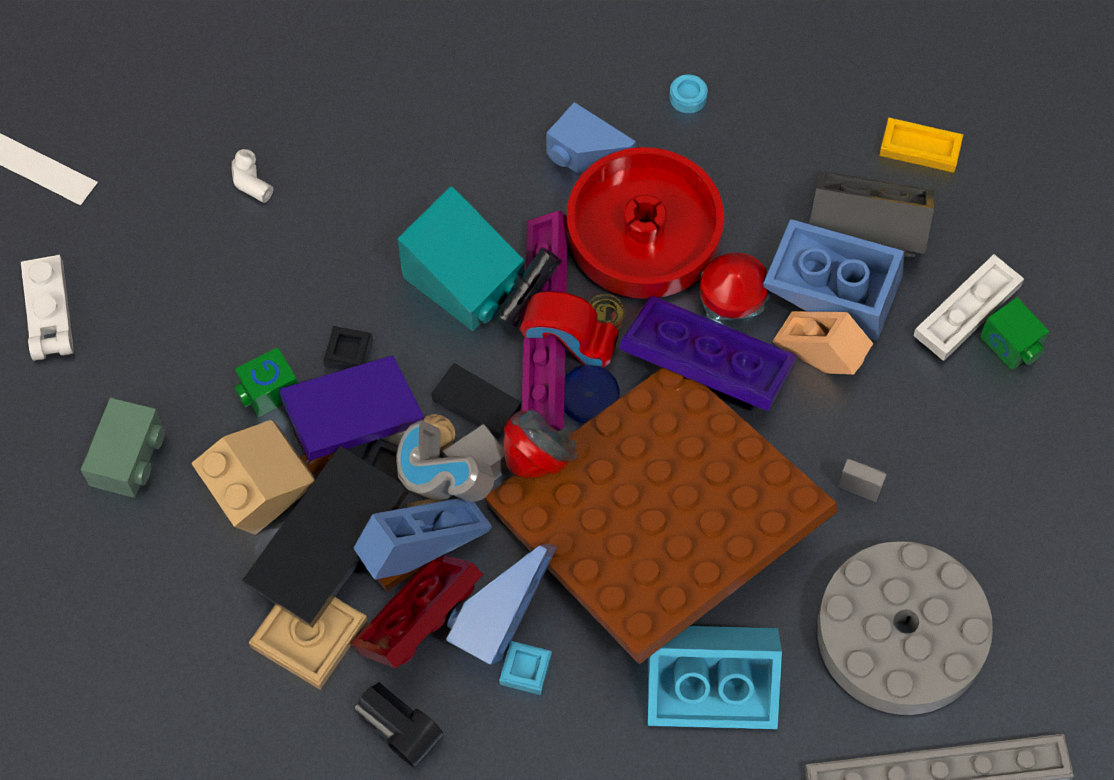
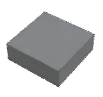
M847 459L838 488L877 502L887 474L852 459Z

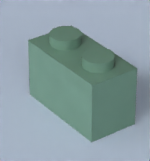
M109 398L81 467V472L89 486L133 498L136 497L140 485L144 486L149 479L151 472V463L149 461L153 451L161 447L165 436V426H163L157 410Z

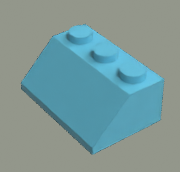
M687 627L648 657V726L778 729L782 648L778 628Z

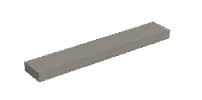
M1064 734L806 764L805 766L807 780H1071L1074 776Z

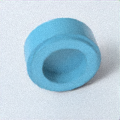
M687 74L677 77L670 86L669 99L671 105L682 113L698 112L706 104L707 85L700 77Z

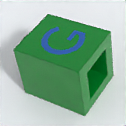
M1016 297L987 318L980 337L1011 370H1014L1023 362L1026 365H1030L1041 357L1045 352L1043 345L1050 331Z
M277 347L235 368L239 384L233 387L244 408L251 405L256 415L260 417L283 405L280 399V388L291 386L298 382L282 352Z

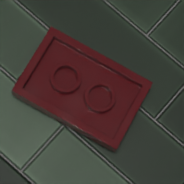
M442 555L424 564L350 644L360 655L396 669L415 655L417 646L429 633L435 632L443 625L446 620V614L455 604L465 600L473 592L474 584L483 575L473 562L447 555Z

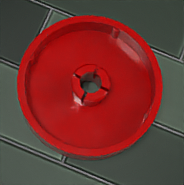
M651 147L630 148L614 152L592 164L580 176L571 191L567 205V239L572 256L580 269L592 281L615 294L631 298L649 299L650 296L660 298L678 293L702 278L705 268L716 259L720 249L724 225V209L719 191L712 179L701 167L675 152ZM641 220H647V221H650V222L644 223V222H640V221H641Z

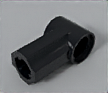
M380 682L370 686L360 697L359 702L354 708L355 713L386 739V743L391 750L413 768L444 735L440 727L429 716L419 709L413 711Z

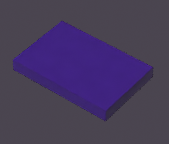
M393 355L280 388V399L309 461L335 453L339 446L348 449L406 431L411 424L424 420V415Z

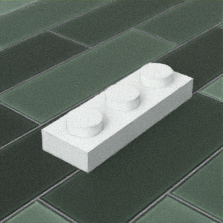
M993 254L915 329L913 336L944 361L1022 286L1024 278Z

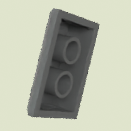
M819 170L809 224L903 250L905 257H914L916 253L925 254L935 209L933 190Z

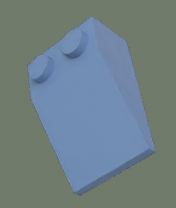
M790 219L763 284L764 288L807 312H848L868 338L878 341L903 277L904 251Z

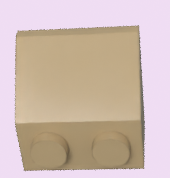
M273 420L222 437L191 463L233 526L254 535L299 500L315 481L314 476Z

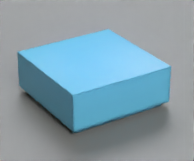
M510 641L499 680L500 685L541 695L552 651Z

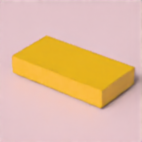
M888 118L879 156L954 173L964 134Z

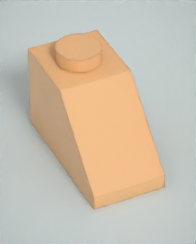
M792 311L772 341L778 348L797 355V358L824 373L852 375L861 367L865 356L873 345L872 341L848 312Z

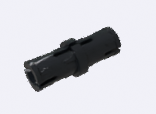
M541 247L539 253L524 274H518L515 278L514 283L516 285L502 306L496 311L497 315L507 323L517 327L532 295L544 292L542 288L558 265L562 263V260L548 249Z

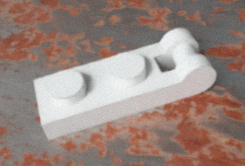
M55 255L22 261L21 269L29 332L28 345L32 360L46 359L47 354L58 352L61 356L73 354L74 347L67 289L61 256ZM56 333V337L44 339V335Z

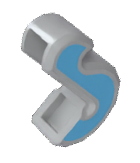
M423 420L409 426L401 436L396 455L398 478L407 490L435 501L448 499L454 495L467 502H475L485 498L490 493L495 478L492 469L487 463H477L471 455L440 458L441 433L439 428Z

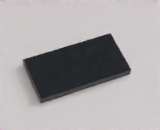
M339 446L242 580L243 583L313 628L361 561L353 548L372 514L397 510L409 494V490L402 483Z

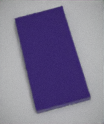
M650 296L623 336L619 348L768 412L793 369L797 355L654 296Z

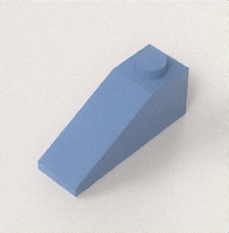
M457 498L372 514L353 549L374 580L408 573L488 533L492 526L475 502H467Z
M551 543L539 545L465 601L463 606L457 605L447 623V627L451 628V631L446 641L490 665L502 661L557 547Z

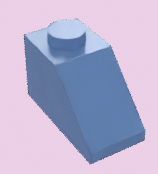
M575 102L546 133L547 154L551 160L561 167L567 166L576 173L585 172L592 164L609 154L624 149L636 148L635 140Z

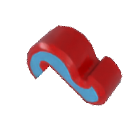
M544 291L532 295L519 327L524 338H546L550 334L556 336L583 365L599 369L610 364L619 337V332L612 322L602 323L597 320L598 313L591 303L582 297L559 291Z

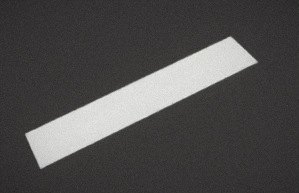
M0 133L1 166L79 205L84 202L98 183Z

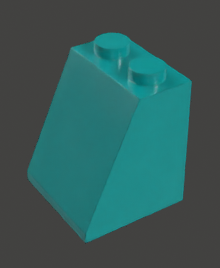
M452 186L397 239L403 278L471 331H474L482 322L484 324L488 323L496 315L499 305L515 287L514 280L517 275H523L525 272L524 259Z

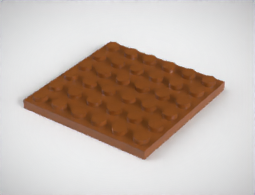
M663 367L558 443L560 448L564 449V454H567L569 457L567 466L560 473L549 474L539 478H523L513 475L484 498L487 507L530 551H533L539 545L548 543L557 547L547 569L638 664L645 661L838 512L837 502L706 385Z

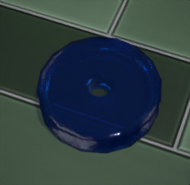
M584 365L573 369L565 376L564 412L571 419L579 423H587L619 399L620 388L616 378L608 370L599 366ZM586 392H593L595 395L593 397H586L584 394Z

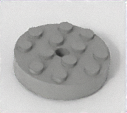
M905 541L886 542L868 547L844 562L834 573L827 585L817 618V640L820 653L827 669L836 682L861 703L876 710L898 715L932 712L959 698L971 686L984 665L990 651L993 634L992 615L988 600L983 589L970 571L955 558L939 549L921 543ZM910 616L908 625L913 630V633H901L894 624L898 622L905 623L907 617Z

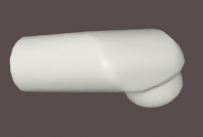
M239 150L235 154V159L231 165L233 184L242 192L266 203L273 193V186L257 178L255 154L250 150Z

